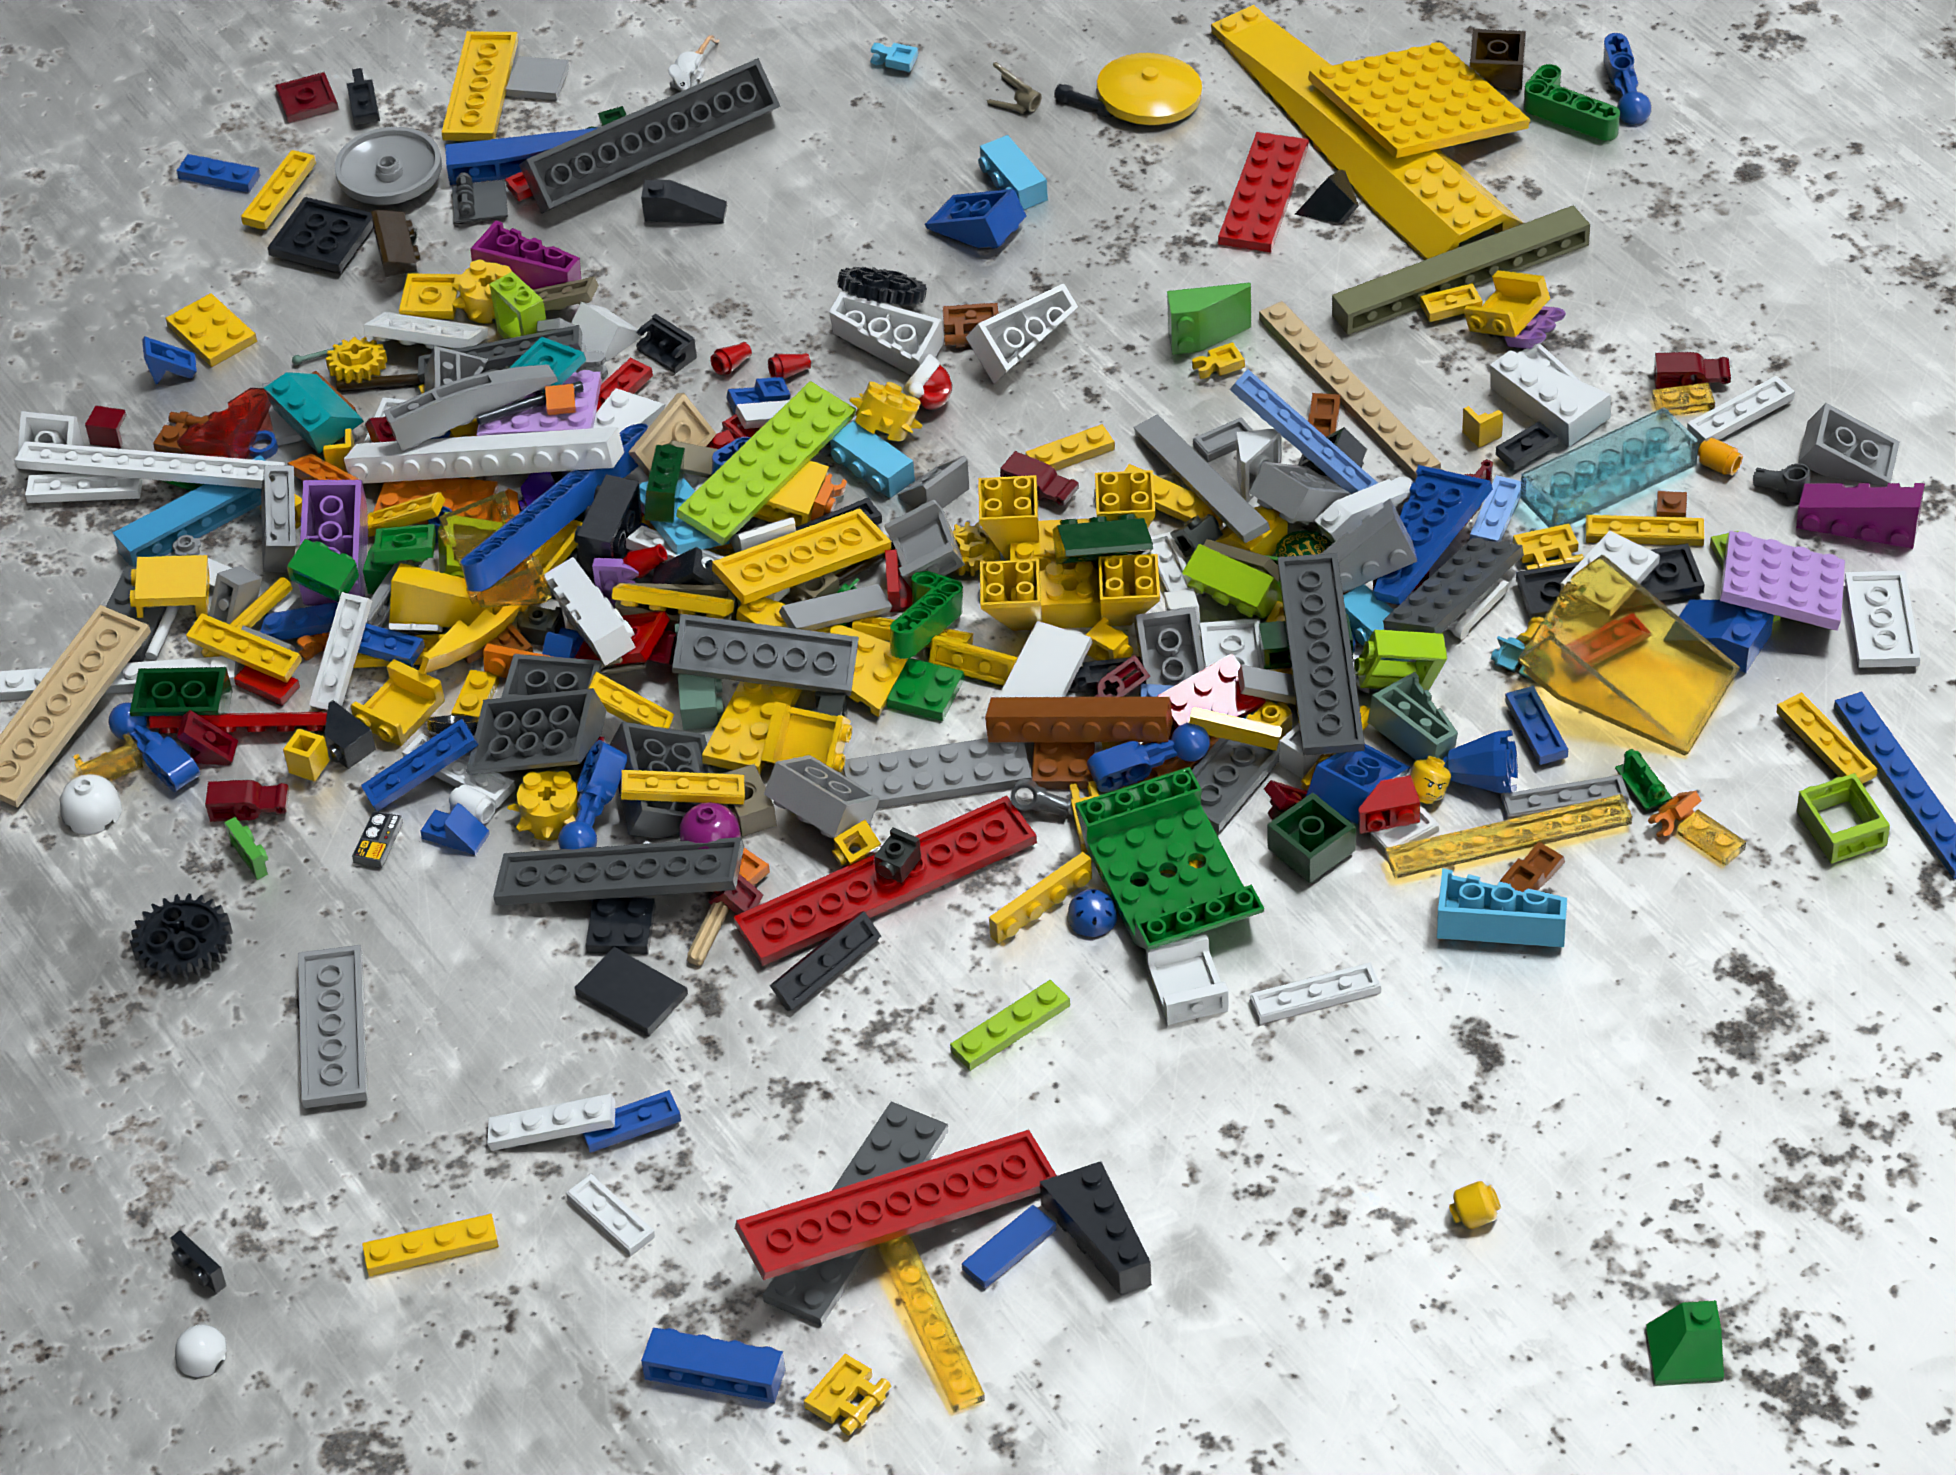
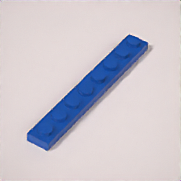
M1861 691L1835 700L1834 710L1869 760L1877 768L1883 780L1951 877L1956 879V823L1863 692Z

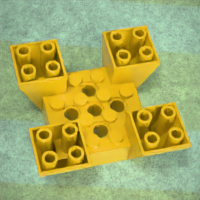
M1153 470L1095 473L1097 517L1105 516L1107 521L1118 520L1119 515L1135 514L1136 519H1145L1148 528L1155 517ZM1036 475L978 478L979 524L1007 560L980 562V606L984 612L1013 631L1033 630L1037 621L1062 629L1094 627L1104 617L1109 620V626H1131L1135 622L1136 615L1145 614L1160 601L1158 554L1098 556L1097 563L1089 561L1056 564L1052 529L1060 525L1061 520L1039 521ZM1089 518L1077 519L1078 523H1089Z

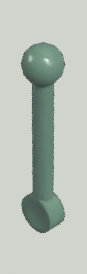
M333 348L304 356L295 355L292 357V363L299 366L303 361L326 356L327 351L333 350Z

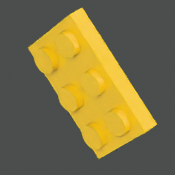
M212 293L165 318L167 326L211 367L257 342L256 334Z

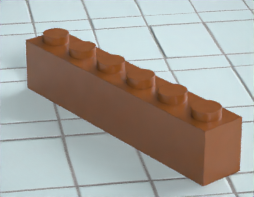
M1170 696L991 697L985 715L988 742H1168L1173 723Z

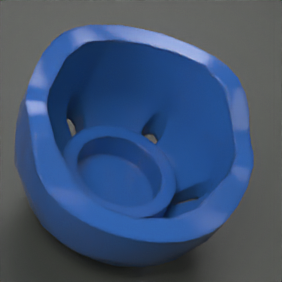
M1087 889L1075 895L1070 901L1067 921L1077 934L1088 937L1101 936L1112 930L1116 925V906L1108 894L1097 889Z

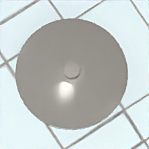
M383 127L365 132L350 140L340 150L335 160V174L342 191L357 201L376 205L400 203L419 196L436 182L442 169L441 154L436 142L427 134L407 127Z

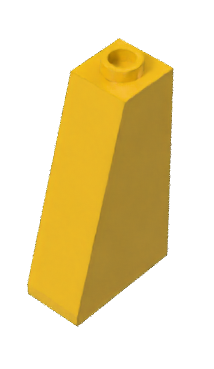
M400 563L391 580L389 623L453 627L460 620L467 626H470L485 609L496 615L505 606V600L501 599L502 587L492 585L486 590L471 592L467 589L465 578Z

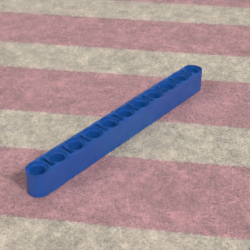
M643 423L633 424L620 432L624 454L614 468L572 470L460 561L467 589L471 592H479L490 588L586 510L588 505H592L597 485L602 484L606 474L625 478L639 465L628 452L648 429V425Z

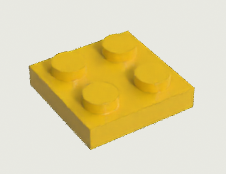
M408 273L399 307V314L430 319H454L457 308L452 306V302L460 296V291L453 288L452 284H459L461 274Z

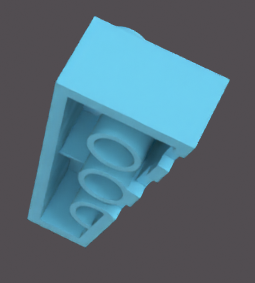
M1442 868L1437 938L1564 947L1567 914L1566 897L1532 889H1526L1524 892L1512 888L1511 884L1499 882L1496 886L1480 882L1481 877L1468 874L1467 878L1453 875V870Z

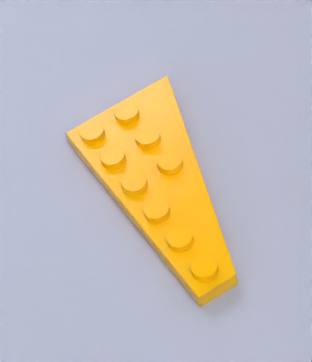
M763 597L744 605L741 603L737 609L736 618L741 622L788 628L779 613L781 607L785 605L783 603ZM840 624L811 630L859 637L852 692L849 697L857 703L862 701L871 708L870 712L879 718L887 703V698L908 658L900 659L892 656L889 642Z

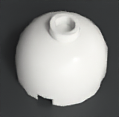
M87 774L72 779L64 787L59 799L63 822L78 834L100 833L106 830L105 825L109 824L112 820L115 823L122 812L119 793L109 780L100 775Z

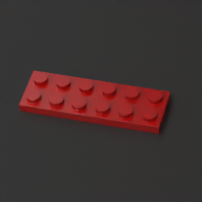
M1256 132L1218 235V245L1272 252L1309 147V139Z

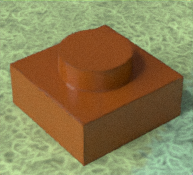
M1657 492L1656 517L1686 518L1687 492Z

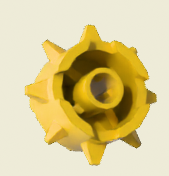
M483 260L471 262L470 267L461 274L459 284H452L453 288L460 291V296L452 302V306L454 308H462L467 313V317L472 321L484 324L493 323L492 319H495L489 284L512 272L510 267Z
M870 381L864 394L859 393L861 398L850 397L849 399L857 407L855 414L856 423L872 434L876 430L889 434L887 439L893 441H903L908 432L913 433L912 429H922V424L915 419L921 403L917 398L903 394L901 392L902 388L892 382H887L884 386Z
M566 771L529 772L525 775L523 783L519 786L517 792L518 803L507 806L509 810L520 812L521 819L516 826V830L519 832L528 830L534 834V838L539 840L551 841L558 839L562 828L576 820L579 811L577 806L578 781L574 782L571 775Z

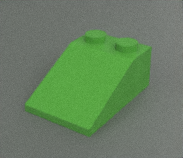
M1251 283L1167 291L1168 334L1172 355L1201 352L1251 328Z

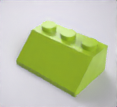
M1198 544L1182 572L1189 589H1194V592L1198 594L1206 592L1222 605L1227 606L1230 603L1248 617L1256 615L1264 619L1270 615L1277 601L1282 602L1281 589L1274 577L1201 544Z

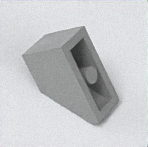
M242 566L217 573L209 616L230 624L258 598L262 577Z

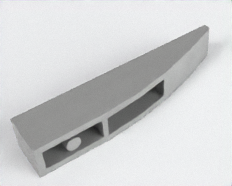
M549 365L524 366L490 371L436 387L383 412L396 442L403 451L415 448L421 442L432 437L442 436L448 430L459 425L469 424L478 414L499 408L510 402L520 401L526 395L537 390H545V386H550L558 380Z

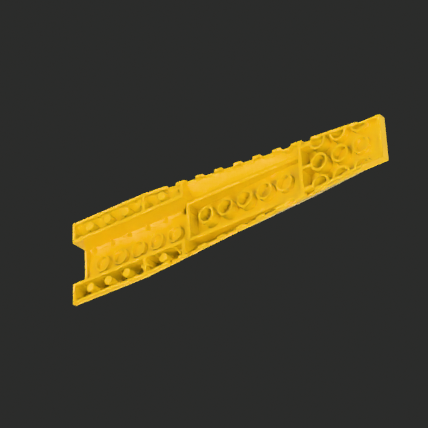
M1255 5L1211 24V32L1225 44V48L1253 79H1257L1260 82V87L1264 92L1273 96L1274 103L1287 112V117L1292 123L1296 122L1300 126V132L1305 137L1309 136L1314 142L1316 150L1318 152L1322 151L1326 155L1327 162L1332 167L1346 172L1349 182L1354 187V192L1369 209L1424 260L1459 248V243L1490 228L1499 233L1524 224L1466 170L1439 149L1395 158L1308 80L1309 70L1332 65L1269 19Z

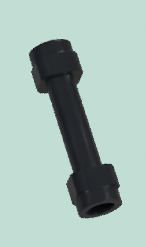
M1067 84L1057 85L1054 98L1060 102L1067 104L1069 101L1098 110V115L1110 118L1113 116L1099 99L1073 91V86Z

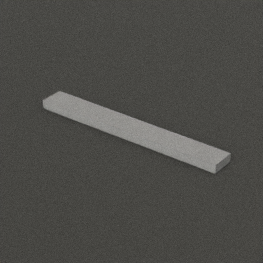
M1158 414L1133 427L1136 436L1244 543L1270 530L1268 522Z

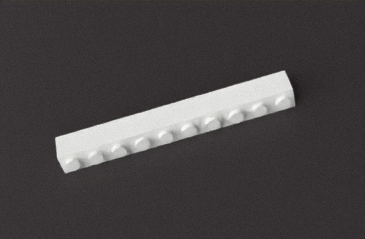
M618 427L428 439L421 442L415 448L403 451L396 441L356 444L344 458L347 472L362 480V484L614 468L624 454V449Z

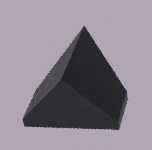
M1341 169L1327 177L1294 215L1343 224L1359 207L1346 172Z

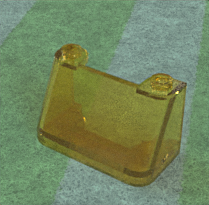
M504 491L439 517L443 527L438 530L444 546H451L460 567V561L467 554L515 517L512 514L509 500ZM530 554L490 588L479 592H471L466 588L471 603H478L480 608L538 605L552 600L542 566L538 558L533 557V554Z

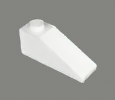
M1387 479L1336 500L1314 521L1323 535L1333 544L1347 532L1351 534L1362 525V520L1368 515L1372 517L1384 507L1383 503L1389 498L1394 507H1396L1408 495L1394 482Z

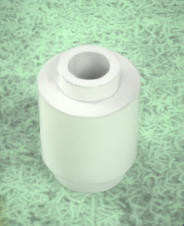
M465 784L455 788L449 797L451 811L459 803L483 824L488 823L493 817L496 804L490 800V796Z

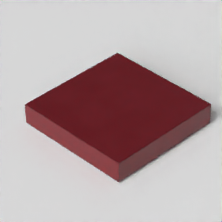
M325 72L275 85L277 96L288 123L339 110L337 100Z

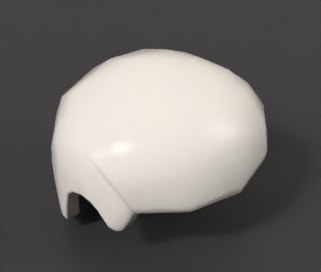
M206 1324L191 1326L177 1339L175 1347L177 1367L184 1374L193 1377L213 1374L216 1365L226 1358V1338L215 1327Z

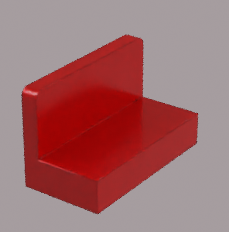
M897 549L885 550L888 600L892 605L889 612L906 611L912 606V589L901 576L899 568L902 565L898 566Z

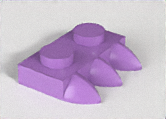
M1544 306L1516 337H1505L1508 347L1531 349L1535 344L1543 342L1546 339L1545 333L1555 329V322L1564 319L1566 316L1565 311L1557 307Z
M594 558L592 567L595 586L600 589L604 598H608L615 609L616 600L612 599L613 587L618 585V583H635L630 579L637 577L639 572L631 566L624 564L623 559Z

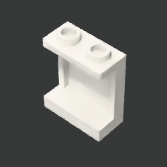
M1207 935L1191 936L1146 950L1147 970L1167 1025L1229 1011L1228 989L1225 982H1220L1209 952Z

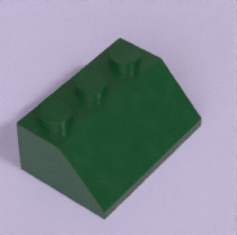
M1135 514L1119 515L1118 520L1107 521L1105 516L1089 518V523H1078L1077 519L1061 520L1060 525L1052 529L1056 564L1098 561V556L1141 555L1153 550V542L1145 519H1136Z
M227 667L138 668L129 712L130 716H183L190 710L197 715L229 713L233 690Z

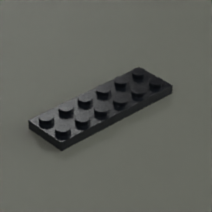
M1689 544L1652 549L1651 551L1660 555L1659 564L1619 607L1704 593L1705 584ZM1580 562L1516 572V582L1530 620L1533 617H1541L1547 620L1600 611L1561 591V582Z

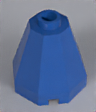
M1512 730L1496 731L1449 750L1448 756H1445L1443 761L1445 762L1444 767L1450 771L1451 781L1497 793L1517 791V784L1511 785V777L1518 778L1515 741H1508V737L1513 736Z

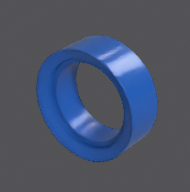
M266 430L257 431L246 440V447L252 458L261 455L264 459H268L274 456L279 448L274 433ZM260 440L272 441L268 447L263 449L252 447Z

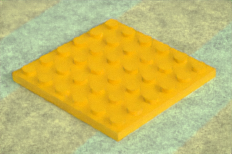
M1441 42L1309 70L1308 80L1395 158L1529 128L1530 119L1519 108L1515 107L1505 96L1494 89Z

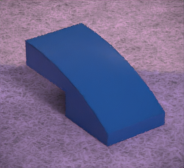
M783 377L756 379L755 386L752 388L728 389L726 398L735 415L737 404L786 401L791 398V393Z

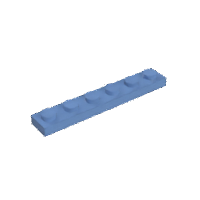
M1247 369L1229 389L1344 490L1353 494L1378 483L1250 370Z

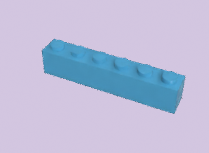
M261 455L252 459L266 461ZM204 484L113 532L118 553L131 567H137V557L166 556L175 551L173 550V543L179 537L190 535L193 538H200L260 506L261 489Z

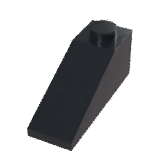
M654 179L644 181L641 195L644 222L724 223L727 201L672 180Z

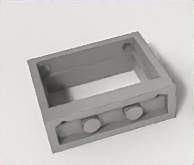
M264 465L261 487L263 572H288L287 565L295 555L294 466Z

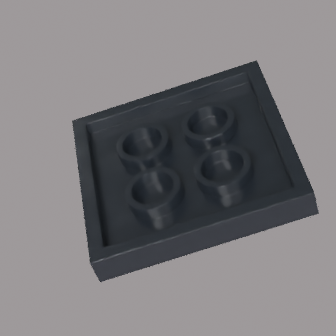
M304 197L267 247L269 256L341 273L373 228L371 212Z

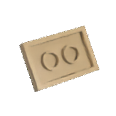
M677 393L628 453L649 478L656 445H665L674 440L706 447L716 433L685 393Z

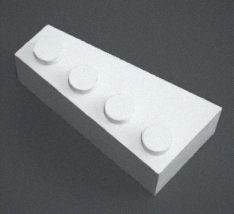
M840 292L829 311L833 334L911 376L921 366L928 354L936 358L945 341L941 319L876 301H867L865 298H857L847 293Z
M1512 350L1490 364L1491 389L1536 423L1540 421L1558 436V440L1568 447L1611 418V394Z
M574 557L543 575L569 623L605 666L636 648L630 638L635 634L629 623L623 620L618 610L613 608L608 598H604L600 589L594 586Z

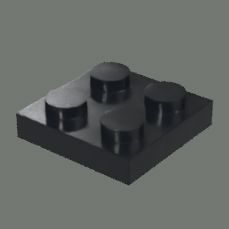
M655 898L593 899L585 945L587 953L607 954L613 947H616L626 954H649L656 909Z

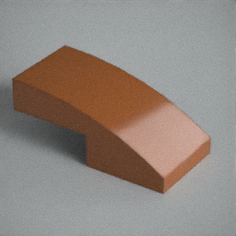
M1312 393L1308 422L1326 437L1337 431L1341 395Z
M1538 841L1524 860L1520 858L1516 860L1501 878L1500 882L1511 884L1512 888L1524 892L1526 889L1537 891L1565 863L1564 856Z

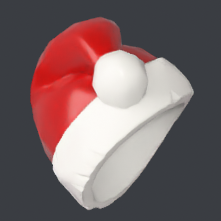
M928 354L921 366L904 385L903 393L920 400L921 405L925 409L936 410L948 402L953 385L946 369L940 365V362L935 357Z

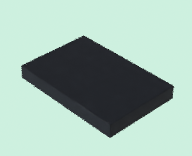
M613 947L574 987L576 995L648 1036L688 995L687 987L616 947Z

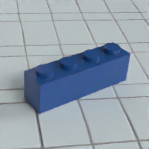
M653 1327L641 1360L645 1380L775 1404L786 1371L783 1351L776 1350L773 1347L746 1345L736 1340H719L704 1334L692 1335L681 1333L671 1328L659 1329Z

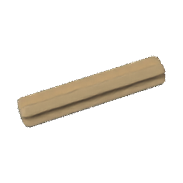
M722 901L711 905L687 953V961L690 964L696 966L703 964L730 909Z

